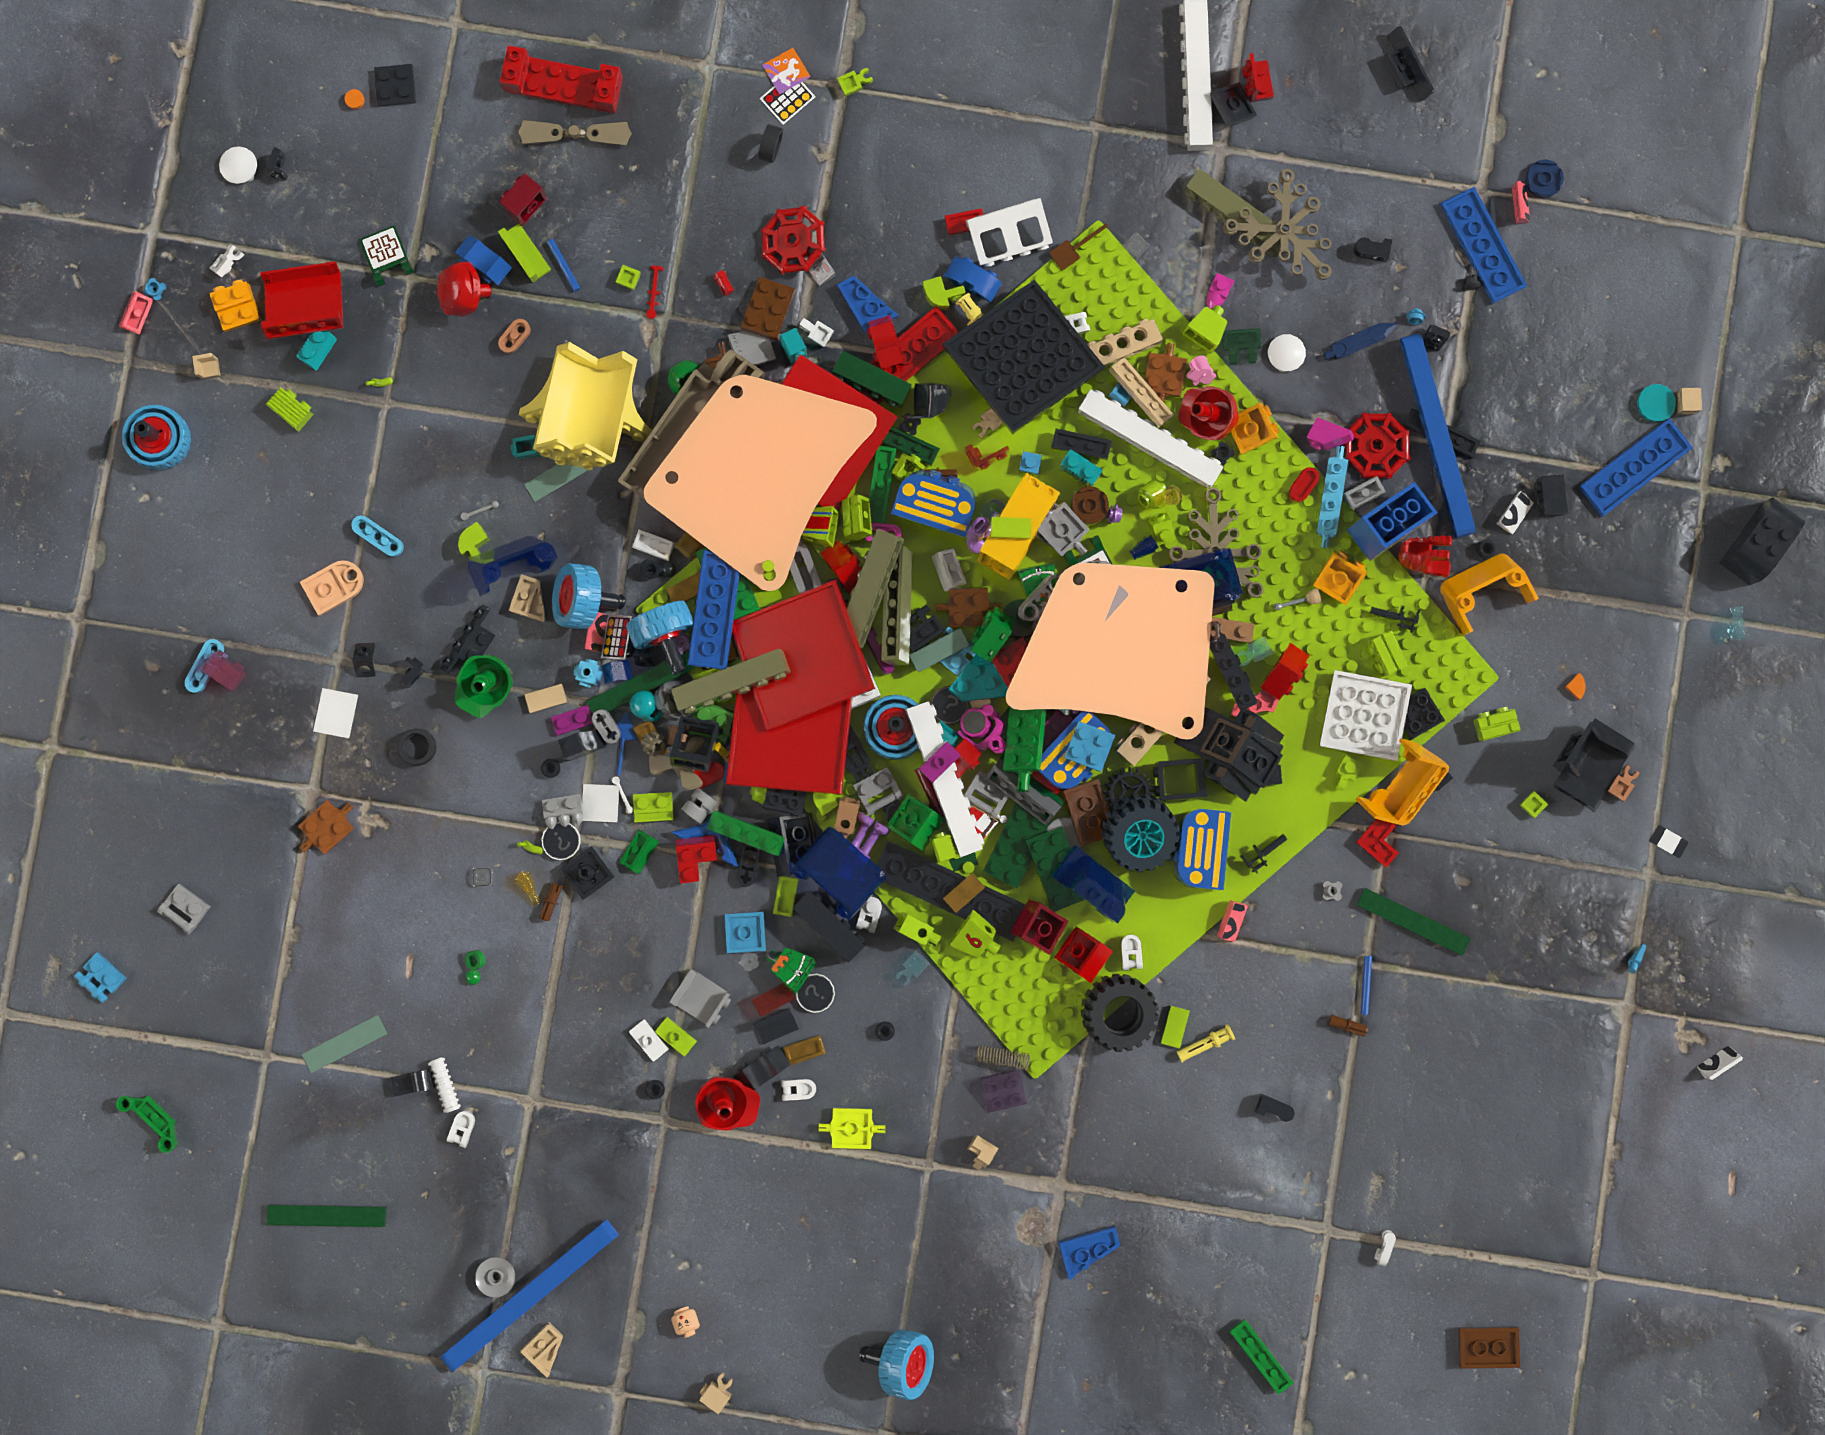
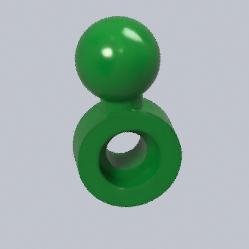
M473 950L468 952L465 957L466 965L470 969L465 975V980L470 985L479 983L481 975L478 969L485 965L484 954L480 950Z

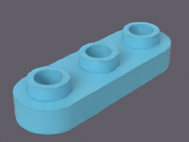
M357 516L353 519L351 526L356 534L391 557H397L402 554L404 545L401 540L365 516ZM362 523L366 524L364 529H360ZM377 534H381L380 540H376ZM396 544L397 549L395 551H392V545Z
M210 639L203 645L185 679V687L188 691L200 693L205 689L224 653V645L220 641ZM217 646V652L213 653L212 648ZM205 663L208 664V669L206 670L203 669ZM196 680L199 681V685L197 687L194 686V682Z

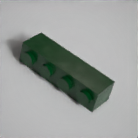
M842 351L832 371L835 377L844 383L846 381L852 384V388L860 392L864 390L869 393L870 397L876 400L881 398L887 401L886 404L895 409L897 407L902 408L912 388V384L845 351Z

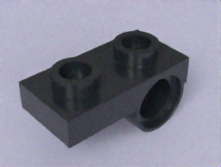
M1430 324L1423 338L1425 347L1432 351H1439L1449 339L1451 332Z
M430 1069L391 1077L395 1097L435 1088Z

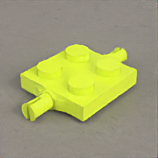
M833 1108L831 1124L819 1123V1127H826L819 1128V1132L831 1133L832 1148L871 1149L873 1133L885 1134V1130H880L885 1129V1125H874L872 1109Z

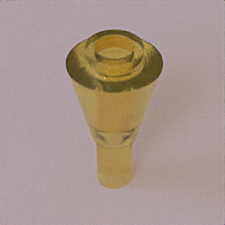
M1176 486L1167 487L1163 493L1164 501L1168 505L1178 504L1182 500L1181 490Z
M525 870L517 874V879L514 882L526 895H529L533 905L536 906L541 903L535 892L532 873H527Z

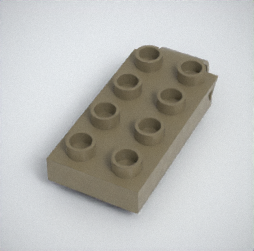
M729 350L717 362L715 370L706 363H703L692 372L618 482L645 500L644 488L649 479L718 388L726 380L738 375H748L763 379L765 372L733 350ZM735 385L730 389V394L733 398H740L743 394V389ZM669 471L665 479L669 484H674L678 481V474L674 471Z

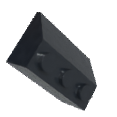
M812 812L802 813L801 816L790 815L767 820L769 831L785 837L780 854L778 856L773 854L777 877L822 869Z

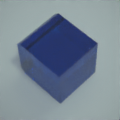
M628 660L614 661L602 665L605 684L621 683L632 678L630 662Z

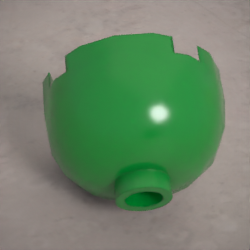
M683 360L670 368L668 384L675 395L679 393L692 372L698 369L700 365L691 360Z

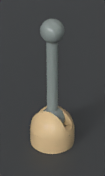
M1318 588L1310 590L1304 598L1282 604L1276 603L1274 608L1275 610H1280L1282 607L1304 601L1310 604L1321 603V597Z

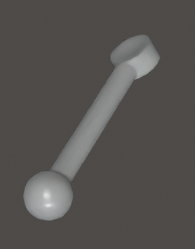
M493 501L490 505L470 513H462L461 519L466 521L470 516L492 507L497 508L499 503Z

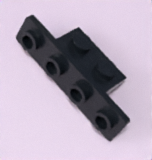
M1398 26L1388 35L1394 51L1387 52L1383 58L1399 89L1413 85L1420 100L1424 101L1435 90L1402 26Z
M482 604L481 607L474 611L473 619L465 625L462 636L454 642L453 650L441 663V669L449 674L459 658L466 662L469 657L485 653L496 636L480 626L489 613L490 608Z
M1225 634L1220 635L1218 641H1210L1209 648L1239 710L1242 707L1247 709L1256 705L1258 701L1248 683L1250 682L1249 677L1245 671H1242L1241 661L1238 655L1234 654Z

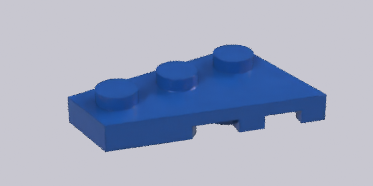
M855 276L837 285L865 335H867L866 329L869 328V321L891 315L892 320L899 317L894 310L890 309L885 302L874 295Z
M1115 1225L1058 1241L1069 1280L1074 1278L1080 1271L1090 1267V1264L1099 1258L1102 1259L1120 1246Z

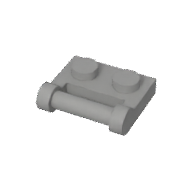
M888 767L853 785L869 816L875 814L874 811L885 805L904 798ZM892 787L893 793L871 805L869 804L868 800Z
M979 770L963 797L967 796L972 805L996 819L1008 796L986 780L987 774ZM973 791L996 804L995 809L972 796Z
M177 884L165 902L158 908L157 912L167 916L183 928V932L189 935L211 906L183 885ZM173 904L192 918L191 922L188 923L170 910V906Z

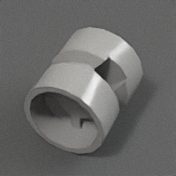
M697 788L691 795L692 800H687L681 809L701 824L707 817L706 812L711 811L717 802Z

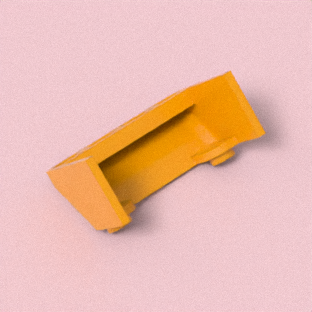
M1498 554L1445 580L1441 584V595L1463 636L1473 631L1465 613L1471 611L1475 606V600L1471 594L1474 591L1505 577L1509 585L1519 587L1527 604L1539 599L1525 571L1508 555Z
M1400 738L1399 742L1405 747L1403 756L1408 761L1387 789L1374 790L1369 799L1357 796L1355 800L1375 819L1398 825H1406L1412 821L1448 773L1449 765L1418 743Z

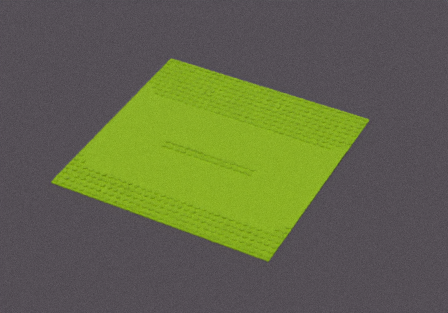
M1096 221L1070 244L1074 247L1104 224L1101 221ZM1107 228L1076 249L1081 258L1062 271L1052 258L1001 302L1035 279L1064 316L1086 312V323L1090 327V332L1079 334L1086 344L1092 341L1098 343L1103 340L1104 336L1109 334L1117 335L1125 327L1138 326L1137 323L1144 319H1148V321L1154 319L1163 341L1160 345L1127 358L1126 360L1145 381L1149 354L1166 353L1167 343H1170L1169 350H1171V344H1175L1173 355L1188 359L1181 398L1169 396L1165 397L1164 404L1174 416L1158 429H1165L1171 433V437L1186 441L1188 443L1187 446L1203 451L1204 456L1209 459L1212 457L1211 451L1216 449L1220 442H1225L1234 451V456L1229 457L1225 465H1221L1223 469L1211 487L1217 488L1221 492V498L1217 502L1218 524L1226 517V513L1230 509L1238 511V518L1235 521H1231L1218 535V544L1227 535L1229 529L1236 528L1239 531L1238 538L1232 540L1225 549L1247 548L1250 544H1258L1262 549L1261 556L1256 560H1250L1247 556L1225 558L1236 568L1258 566L1260 573L1257 577L1245 576L1251 582H1259L1263 586V593L1258 598H1252L1247 594V588L1239 582L1241 594L1238 597H1234L1233 611L1212 617L1254 624L1251 644L1228 640L1234 654L1238 655L1242 671L1247 673L1250 680L1248 683L1255 696L1261 691L1262 688L1260 687L1263 681L1276 665L1280 655L1289 643H1292L1310 656L1306 661L1309 665L1303 672L1302 678L1298 683L1294 682L1292 684L1294 686L1288 696L1284 694L1278 701L1274 712L1262 711L1256 713L1284 734L1280 742L1283 745V749L1280 752L1283 756L1278 765H1281L1282 784L1266 785L1264 789L1260 787L1256 795L1251 794L1247 802L1228 793L1206 777L1207 797L1161 801L1172 812L1178 824L1186 813L1197 809L1231 812L1224 890L1192 888L1183 885L1175 876L1174 862H1171V858L1169 861L1167 859L1163 861L1164 865L1161 867L1157 865L1154 867V870L1149 872L1147 869H1144V872H1136L1135 868L1133 871L1126 870L1125 867L1119 866L1113 860L1103 843L1104 839L1082 846L1073 854L1089 898L1055 912L1069 922L1051 955L1037 950L1016 936L1012 942L995 934L993 941L1000 945L996 955L985 950L977 958L950 945L954 934L965 919L872 877L888 841L953 871L949 860L937 862L931 842L932 839H935L934 835L946 832V835L951 836L946 821L930 835V842L924 851L893 830L888 835H881L874 843L868 854L870 859L858 873L897 919L901 912H904L933 927V932L941 936L936 946L928 942L926 945L921 943L919 945L1005 1046L1011 1050V1053L1014 1051L1015 1055V1051H1017L1018 1056V1052H1020L1021 1057L1023 1052V1058L1024 1053H1026V1057L1028 1053L1030 1054L1027 1072L1035 1079L1088 1035L1087 1029L1082 1023L1084 1019L1081 1017V1010L1084 1007L1081 1004L1082 1000L1088 997L1085 994L1086 991L1094 988L1092 984L1095 981L1100 983L1102 982V977L1108 976L1111 978L1112 974H1119L1120 976L1126 974L1146 985L1224 917L1230 900L1241 903L1357 802L1355 800L1357 796L1363 797L1406 760L1403 756L1405 747L1400 744L1397 761L1320 746L1335 670L1412 685L1410 696L1426 688L1445 721L1410 740L1403 729L1402 739L1418 743L1421 746L1498 680V675L1389 550H1386L1371 561L1367 559L1347 532V529L1356 523L1360 517L1348 506L1343 498L1337 535L1330 538L1328 549H1325V545L1324 548L1320 547L1322 536L1317 534L1325 477L1272 416H1269L1272 423L1275 422L1280 431L1277 433L1279 438L1241 455L1231 432L1221 440L1212 441L1193 435L1190 429L1180 423L1178 413L1186 391L1191 388L1213 386L1228 391L1236 399L1238 413L1258 404L1259 401L1215 351L1210 354L1181 334L1189 324V321ZM1078 321L1073 322L1075 327H1079ZM1137 333L1134 335L1137 341L1144 340L1142 334ZM1124 341L1117 342L1119 348L1127 347ZM1101 348L1099 353L1107 356L1109 351L1106 348ZM946 350L907 381L912 384V388L902 408H892L886 404L887 401L885 400L880 404V406L897 416L892 426L899 429V425L904 420L901 415L906 413L914 415L915 383L946 384L951 388L952 395L947 409L934 418H920L921 424L918 425L917 433L913 436L940 448L932 467L920 462L925 466L924 469H937V467L939 469H956L960 479L959 482L968 485L976 495V508L970 526L981 516L989 519V522H991V517H1000L1015 489L1026 474L1019 471L1023 451L1042 455L1038 475L1027 474L1060 492L1056 504L1059 505L1065 502L1071 509V500L1074 494L1086 486L1079 482V480H1076V478H1073V476L1066 474V471L1063 472V469L1060 470L1061 462L1068 452L1051 448L1055 429L1057 428L1112 441L1108 460L1080 455L1102 469L1100 476L1093 486L1106 494L1109 500V508L1111 505L1117 504L1122 509V518L1119 523L1108 524V519L1105 517L1097 524L1086 525L1089 531L1080 541L1084 548L1087 549L1086 553L1095 549L1089 539L1098 535L1113 565L1195 569L1205 559L1183 558L1179 562H1173L1169 558V551L1174 546H1180L1184 550H1205L1196 541L1189 539V532L1192 529H1198L1201 535L1210 543V535L1196 522H1191L1188 519L1189 512L1197 510L1200 516L1210 524L1209 503L1205 500V493L1208 489L1078 413L1090 389L1102 392L1105 398L1110 401L1113 399L1109 395L1118 383V380L1109 371L1113 365L1105 367L1103 371L1056 403L1052 416L1041 414L1013 435L1004 423L993 432L988 429L982 439L979 438V434L983 432L982 428L978 427L976 430H972L971 427L974 424L982 422L980 416L991 407ZM1196 356H1205L1209 366L1216 374V377L1209 385L1199 382L1195 386L1192 379L1186 376L1191 370L1189 363ZM1132 397L1125 407L1121 405L1125 410L1130 409L1138 414L1137 417L1142 420L1148 419L1153 422ZM897 450L895 455L894 467L900 459L901 455L903 454ZM876 452L847 498L855 495L869 498ZM1307 467H1313L1319 472L1318 483L1304 501L1299 503L1292 501L1288 494L1290 487L1302 470ZM892 474L885 524L898 526L901 530V538L904 539L902 546L913 552L911 614L918 607L921 608L927 604L930 608V611L925 614L927 619L935 615L945 630L949 627L947 611L936 612V603L947 604L949 599V591H944L932 560V555L951 548L955 551L967 583L957 588L988 587L990 603H1001L1002 611L1014 600L1027 599L1017 574L1018 569L1054 563L1055 574L1061 575L1070 567L1064 556L1061 557L1053 547L1035 538L1012 579L1004 578L977 562L979 554H974L969 550L967 535L962 537L891 514L902 483ZM1155 480L1165 485L1167 489L1166 500L1156 508H1145L1138 500V491L1149 481ZM1209 494L1211 500L1216 498L1215 494ZM817 504L815 508H819V507H823V506ZM841 508L838 511L840 514L837 527L843 524ZM1229 512V517L1235 518V513ZM1157 513H1167L1172 520L1176 540L1157 545L1149 518ZM1191 513V518L1197 519V514ZM1230 531V536L1236 537V532ZM1197 532L1191 533L1193 538H1198ZM865 538L847 544L853 554L855 553L860 560L859 567L864 566L865 554L872 545ZM802 539L803 544L807 545L821 584H825L827 580L832 578L838 579L825 560H821L812 543ZM1075 548L1070 549L1076 559L1081 557ZM1251 549L1250 554L1252 556H1255L1256 551L1254 549ZM1213 550L1211 552V555L1213 557H1217L1218 552L1216 550ZM1334 550L1336 552L1342 550L1349 555V560L1354 563L1358 560L1366 566L1367 574L1347 605L1318 589L1321 597V603L1310 604L1304 601L1282 607L1280 610H1275L1274 608L1276 603L1282 604L1304 598L1310 590L1316 589L1317 587L1313 586V583ZM1173 552L1175 558L1180 556L1179 552ZM800 554L802 562L799 564L796 557H794L798 569L806 566L802 554ZM696 557L636 608L637 613L640 615L656 607L673 602L667 589L701 571L698 558ZM1211 562L1203 572L1208 573L1213 578L1214 588L1227 586L1229 592L1231 588V573L1219 562ZM1251 568V574L1256 575L1257 570L1255 568ZM790 570L784 584L774 591L762 590L749 580L760 610L799 594ZM1178 580L1176 584H1181L1184 580ZM843 587L841 595L844 600L848 599L850 603L851 597ZM1233 588L1232 593L1238 594V589ZM1251 588V592L1257 594V588ZM884 594L871 626L877 633L878 637H876V640L879 644H882ZM697 596L685 602L693 621ZM1403 605L1405 606L1403 609L1404 617L1414 619L1417 609L1420 610L1418 624L1414 625L1416 629L1412 633L1404 628L1398 630L1399 626L1397 624L1400 623L1399 620L1396 621L1370 614L1371 607L1399 613ZM918 619L911 624L912 628L914 629L920 625L922 621ZM1403 621V624L1411 626L1412 622ZM692 627L690 630H688L687 632L683 633V634H687V635L689 636V641H690V642H691V636H692V629H693V627ZM950 627L954 631L961 628L968 642H971L974 636L973 632L976 627ZM1392 631L1409 666L1384 677L1383 673L1380 674L1376 668V663L1378 662L1375 656L1372 657L1367 646H1369V641ZM944 632L941 633L939 636H937L936 638H934L933 640H931L929 643H927L926 645H924L922 648H924V647L930 645L931 643L937 641L940 637L943 638V637L947 636V634H945ZM732 634L731 636H732V638H733L735 647H736V649H737V646H736V643H735V640H734V637H733V634ZM1010 635L999 651L1020 638ZM1032 635L1025 638L1028 644L1031 640ZM865 642L861 650L881 697L851 709L850 724L870 759L869 765L874 774L888 767L904 797L901 800L897 799L895 801H899L902 804L909 794L929 807L930 802L914 771L924 764L920 749L904 759L893 760L884 758L875 753L867 744L863 732V722L868 709L878 699L889 695H903L911 698L918 705L928 701L930 704L933 694L940 688L951 686L957 679V676L940 662L918 673L910 657L908 665H896L892 673L885 675ZM909 647V655H911L913 652ZM1209 648L1207 676L1210 680L1206 684L1205 707L1235 720V717L1230 715L1235 700ZM969 653L964 656L969 661L973 658ZM741 657L739 660L728 663L727 668L742 663ZM698 667L688 673L694 680L721 670L711 669L703 672L702 668ZM733 694L729 700L721 701L720 699L714 703L716 706L734 711L736 694ZM1006 697L990 699L991 703L989 705L1001 717L1009 707ZM968 702V707H969L968 710H969V709H972V707L970 706L969 702ZM1091 712L1115 737L1102 771L1099 772L1092 769L1093 775L1085 783L1081 781L1075 787L1099 779L1102 790H1109L1108 787L1104 786L1105 782L1111 784L1108 776H1112L1115 779L1114 771L1121 775L1120 768H1124L1125 772L1128 773V767H1132L1115 752L1118 749L1116 744L1123 737L1127 739L1131 734L1128 732L1135 723L1139 725L1141 722L1117 715ZM990 716V718L992 719V727H993V726L995 725L996 721ZM1185 717L1182 720V726L1184 725L1188 717ZM960 722L947 725L956 733L959 730L963 731ZM1145 724L1144 731L1147 734H1152L1154 728ZM1164 732L1137 764L1132 767V773L1135 772L1136 768H1139V776L1145 772L1146 776L1143 779H1152L1147 783L1148 786H1156L1157 778L1153 777V766H1156V762L1199 759L1201 757L1173 743L1176 737ZM959 734L956 739L958 743L954 749L964 740ZM968 736L975 744L984 741V738L974 739ZM1133 738L1131 745L1134 748H1139L1141 742L1138 738ZM855 748L847 751L852 763L854 762L851 757L853 753L860 759ZM990 748L981 752L982 755L978 758L980 763L973 770L969 768L960 778L964 789L961 790L963 796L978 771L980 770L988 774L1003 754H996ZM1346 755L1362 763V766L1353 782L1348 780L1345 789L1340 791L1335 788L1341 776L1336 773V770L1343 756ZM1204 760L1205 771L1208 765L1210 764V762ZM1194 764L1163 767L1165 795L1197 793ZM845 766L844 779L846 782L843 784L842 795L832 794L838 804L842 796L861 800L853 786L857 781L852 772L849 773ZM868 769L864 771L867 777L871 776L868 773ZM858 774L860 780H864L862 774ZM1132 777L1123 778L1130 786L1140 783ZM1118 782L1114 787V798L1121 794V787ZM892 787L868 800L869 804L871 805L893 793ZM1137 787L1130 790L1129 788H1126V793L1124 796L1121 797V799L1126 796L1132 798L1131 794L1134 790L1137 789ZM1144 788L1137 792L1140 797L1144 794ZM1060 790V792L1056 795L1063 801H1065L1062 795V791L1065 790ZM973 791L972 796L995 809L996 804ZM806 792L803 808L807 813L812 812L813 820L840 852L843 853L845 845L850 844L859 829L860 821L857 819L854 833L849 834L848 843L837 842L838 831H835L834 827L839 806L826 816H823L814 803L813 793ZM1008 797L998 815L1006 816L1008 821L1016 802ZM861 801L859 812H862L869 816L866 808L864 807ZM1065 802L1051 822L1058 818H1070ZM883 807L874 811L875 814L870 816L874 819V822L866 832L859 846L860 849L871 834L876 821L885 826L889 823L887 821V814L883 812ZM996 818L998 823L984 838L983 849L975 852L978 865L974 866L973 863L966 862L963 865V869L954 872L965 877L973 873L984 886L1023 904H1026L1028 899H1031L1051 910L1033 860H1031L1018 889L982 872L1007 823H1001ZM843 820V824L849 825V821ZM1281 834H1284L1287 840L1266 857H1262L1263 860H1267L1266 864L1268 866H1262L1258 869V874L1252 873V868H1248L1239 857L1242 854L1248 862L1252 861L1257 857V852L1252 847L1254 844L1261 851ZM952 839L951 842L953 843V845H952V846L954 847L953 850H955V853H954V854H956V857H955L954 859H958V858H960V857H959V855H958V853H957L955 844H954L953 839ZM1260 859L1256 860L1252 865L1256 867L1261 863ZM1076 926L1113 951L1092 983H1089L1054 958ZM922 929L918 931V935L922 933ZM1126 935H1135L1140 939L1143 969H1136L1135 967L1123 970L1121 941ZM1128 954L1129 960H1135V954ZM1119 996L1111 1000L1104 1010L1103 1019L1108 1018L1130 997Z

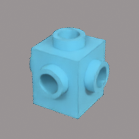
M586 659L585 662L580 661L579 665L576 664L574 676L580 682L579 685L590 688L591 685L597 686V683L601 682L603 671H601L602 667L597 665V661ZM585 669H590L588 676L584 675Z

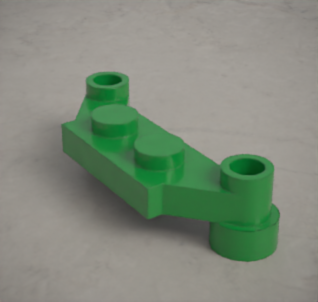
M150 1095L145 1098L122 1096L117 1099L116 1107L119 1111H135L161 1137L158 1142V1148L161 1152L168 1153L175 1149L177 1146L175 1124L177 1121Z

